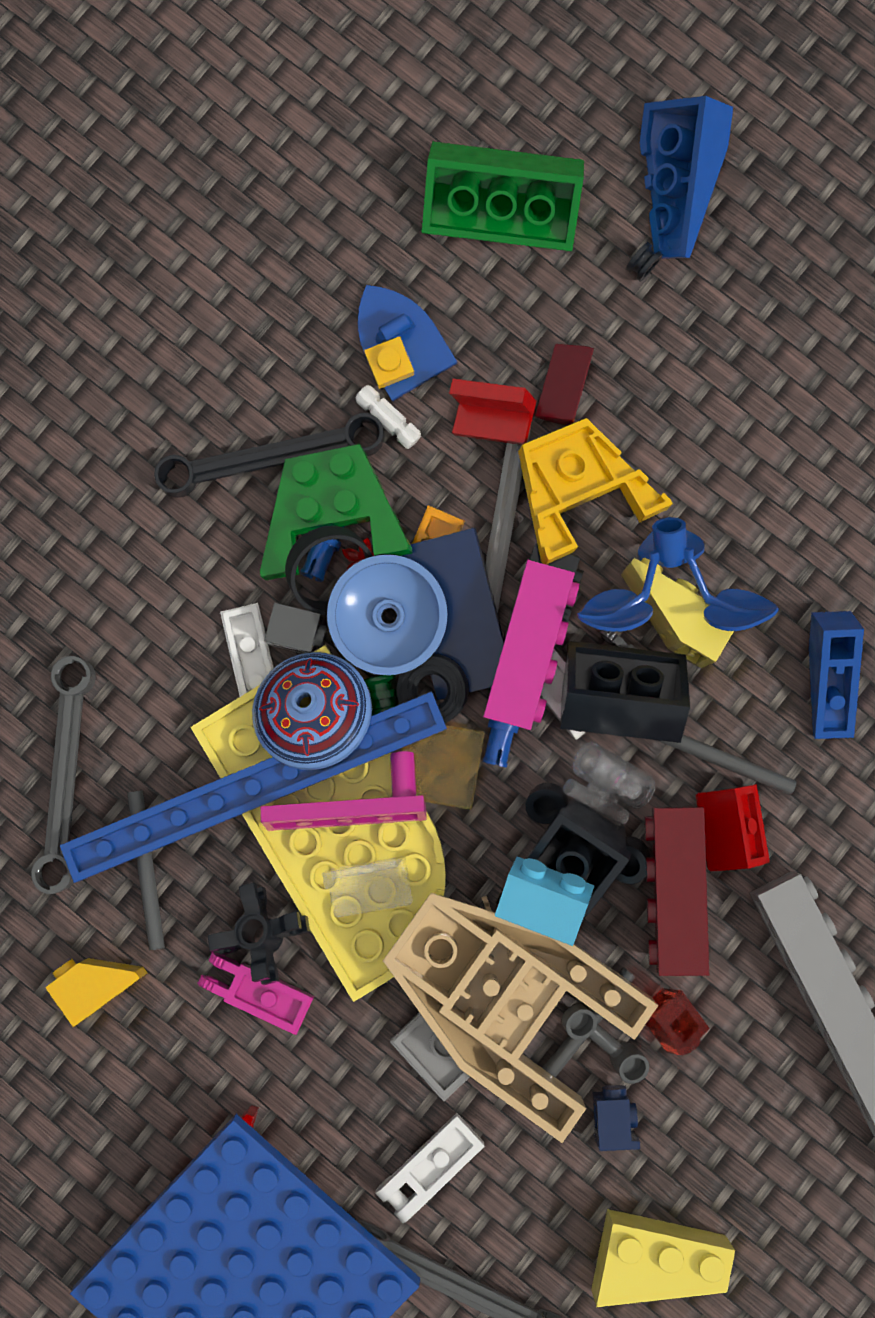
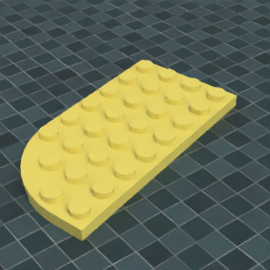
M326 645L314 651L332 655ZM259 686L190 727L220 778L272 758L259 742L253 727L252 709ZM311 697L303 698L299 703V707H307L311 703ZM392 753L263 806L392 797L390 754ZM261 807L242 814L302 916H308L311 932L352 1001L358 1000L392 979L394 976L383 962V959L430 893L442 896L445 894L446 868L444 853L438 832L427 810V820L276 831H267L261 823Z

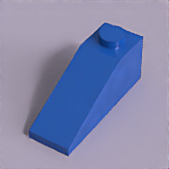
M851 611L811 612L809 665L812 726L815 739L854 738L864 628Z

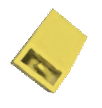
M634 558L621 574L630 590L636 595H639L644 587L650 562L647 558H642L641 561ZM657 564L648 600L645 601V603H648L653 608V615L649 619L666 647L672 652L685 654L689 662L700 668L715 663L734 631L720 630L709 625L704 619V610L709 605L704 602L701 596L697 595L698 588L683 579L677 578L675 582L662 574L663 568Z

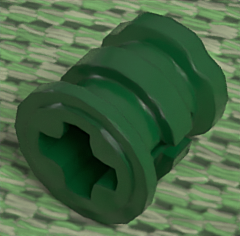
M379 675L364 679L371 696V716L398 706L395 700L397 689H393L392 681L397 678L396 675Z

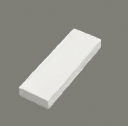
M258 603L220 612L240 697L259 686L269 672L274 669L269 645L264 641L266 633Z

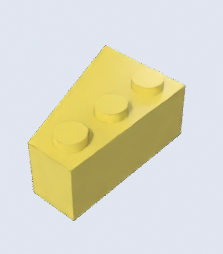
M607 1209L591 1289L596 1307L727 1293L735 1249L726 1235Z

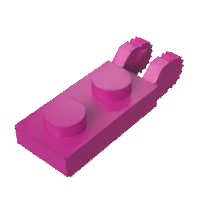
M212 952L209 962L219 969L234 974L235 977L229 987L212 976L201 975L198 981L199 986L225 998L224 1002L297 1035L314 995L280 979L279 982L262 985L261 981L252 982L250 965L245 963L239 964L225 955Z

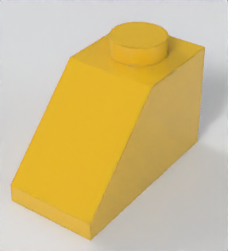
M91 958L76 964L71 959L52 973L56 980L45 988L72 1027H74L145 976L147 971L144 967Z

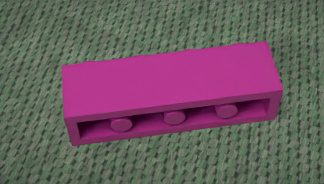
M527 560L485 708V718L531 730L533 721L541 723L547 700L540 698L544 683L552 684L558 661L551 660L555 644L563 645L569 622L562 621L566 605L574 606L580 583L573 582L574 572Z

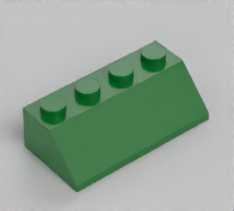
M432 141L427 163L422 233L572 251L584 179V160Z

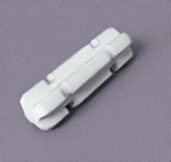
M366 385L359 391L355 397L357 404L365 411L370 410V413L380 420L383 428L392 436L396 434L398 442L407 449L417 443L421 437L420 431L412 423L407 424L406 418L385 398L380 399L379 393L372 386Z

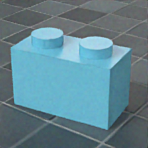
M517 856L508 874L495 916L573 946L594 885L586 883L578 875L571 873L563 874L547 868L538 860L523 859Z

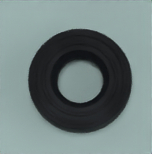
M433 654L419 667L400 674L397 683V697L400 704L419 697L418 685L424 676L433 674L441 677L447 685L448 692L445 700L437 705L444 722L447 723L463 710L468 699V681L464 671L454 660L444 655Z

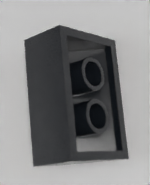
M568 641L561 697L560 729L681 743L690 711L687 658L685 654Z

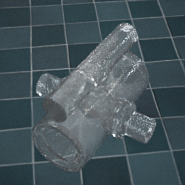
M589 742L579 749L573 761V772L576 776L587 781L588 785L585 787L577 781L569 779L563 786L565 794L614 822L624 825L630 815L627 810L616 805L617 801L619 800L635 809L643 807L653 796L655 781L651 775L623 760L598 743Z

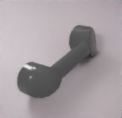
M583 1002L576 1003L565 1011L561 1024L568 1035L576 1040L589 1037L610 1055L612 1066L624 1082L635 1084L647 1076L649 1062L638 1047L627 1042L619 1043L597 1024L596 1016Z

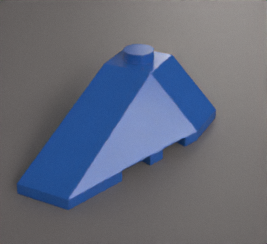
M708 96L644 103L640 149L641 155L646 156L648 175L644 176L645 188L651 191L653 208L649 213L653 249L655 253L659 251L663 254L661 259L690 258L728 149L733 107Z

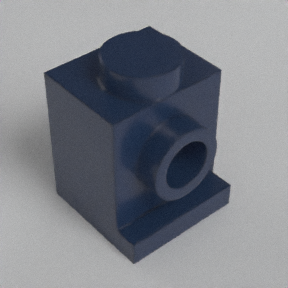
M606 1085L602 1087V1092H592L595 1142L599 1151L640 1149V1140L635 1131H631V1128L638 1127L636 1103H629L626 1086Z

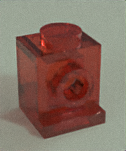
M662 988L652 997L658 1004V1007L646 1025L667 1053L683 1056L694 1051L701 1043L700 1038L710 1028L682 990Z

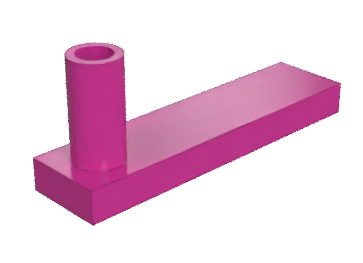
M399 751L390 754L392 797L261 806V823L267 831L427 820L424 796H416L414 753Z

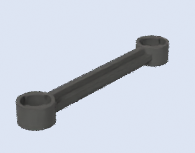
M76 656L61 658L54 664L51 671L52 684L60 692L49 809L44 856L34 863L31 871L33 884L39 891L46 894L65 891L74 883L60 845L70 841L83 697L93 688L96 680L93 666L88 661ZM73 662L82 664L86 670V677L82 676V680L77 686L67 689L61 680L63 669ZM54 858L64 863L67 875H63L62 880L57 885L49 886L43 880L42 868L45 863L53 862Z
M356 1220L420 1277L421 1283L492 1318H563L546 1309H538L537 1311L390 1239L389 1235L379 1227L363 1220Z

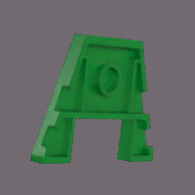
M360 444L285 459L260 569V577L264 580L286 577V560L291 548L296 543V536L324 526L343 527L370 521L374 556L412 554V547L399 524L400 522L388 502L384 489L365 450ZM297 566V570H296V574H295V575H299V567H298V566Z

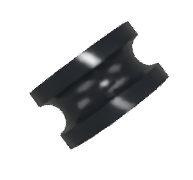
M649 242L645 243L636 252L626 266L628 272L635 271L637 273L636 279L640 282L649 275L663 256L659 251L653 252L651 249L652 245Z

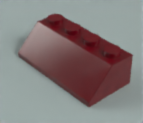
M698 806L652 808V816H645L644 818L645 841H652L653 857H646V882H654V898L647 899V922L655 923V940H648L649 965H656V971L659 976H710L704 808Z

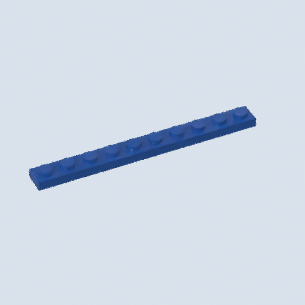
M431 691L371 716L367 733L359 746L348 757L332 766L317 770H301L286 766L272 757L60 845L73 882L76 883L445 731L447 727Z

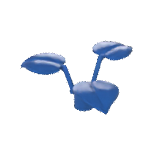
M668 517L657 520L652 525V532L638 549L640 561L642 558L650 560L642 592L636 595L634 592L625 589L604 591L590 599L583 610L577 613V616L583 623L604 631H627L643 625L653 615L652 606L645 603V601L648 600L657 564L667 568L678 567L683 563L689 564L703 600L709 605L704 610V619L709 625L717 629L740 631L752 628L774 617L779 612V608L770 600L746 590L726 589L721 591L716 597L712 596L695 561L705 550L703 540L696 534L686 530L684 520Z

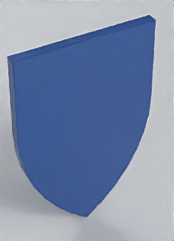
M366 285L358 313V332L363 352L368 348L400 336L414 370V376L384 387L391 401L396 400L457 364V360L437 327L420 306L404 295L390 289Z

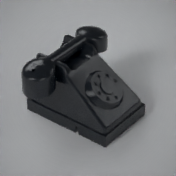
M542 783L531 790L525 803L528 816L535 822L550 825L525 859L538 860L547 868L563 874L571 873L578 875L586 883L594 885L582 922L615 879L624 884L632 885L641 882L645 878L646 857H650V852L642 840L626 836L624 825L618 826L585 805L580 796L574 797L568 804V795L557 784ZM502 892L500 893V895H499L498 898H497V901H496L497 904H499V901H500Z

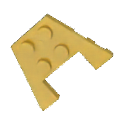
M587 418L527 442L518 450L542 564L547 565L573 553L578 548L577 543L560 515L563 512L618 488L622 491L639 522L666 511L673 504L665 493L660 496L647 483L649 478L640 469L635 471L620 457L622 452Z

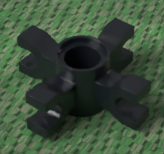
M254 882L239 886L240 898L245 914L238 919L234 930L208 935L209 950L211 952L219 951L220 955H226L243 948L248 949L251 954L252 982L261 981L262 985L279 982L273 953L279 949L284 937L310 932L308 916H300L299 912L296 911L276 919L268 918L266 888H257V884ZM263 925V936L258 942H255V932Z

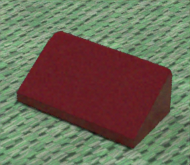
M555 344L535 418L564 426L574 423L594 348Z

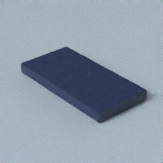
M476 528L410 544L412 554L402 555V557L417 562L434 576L443 591L447 604L446 631L441 644L434 654L449 657L462 668L468 681L469 692L492 687L504 644V637ZM431 674L437 700L445 699L448 692L445 681L441 677Z

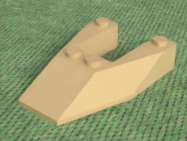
M431 892L383 959V962L457 1066L563 1143L585 1112L584 1101L579 1094L522 1054L566 991L634 1040L652 1016L658 1004L651 996L576 944L573 946L498 918L495 916L496 912Z

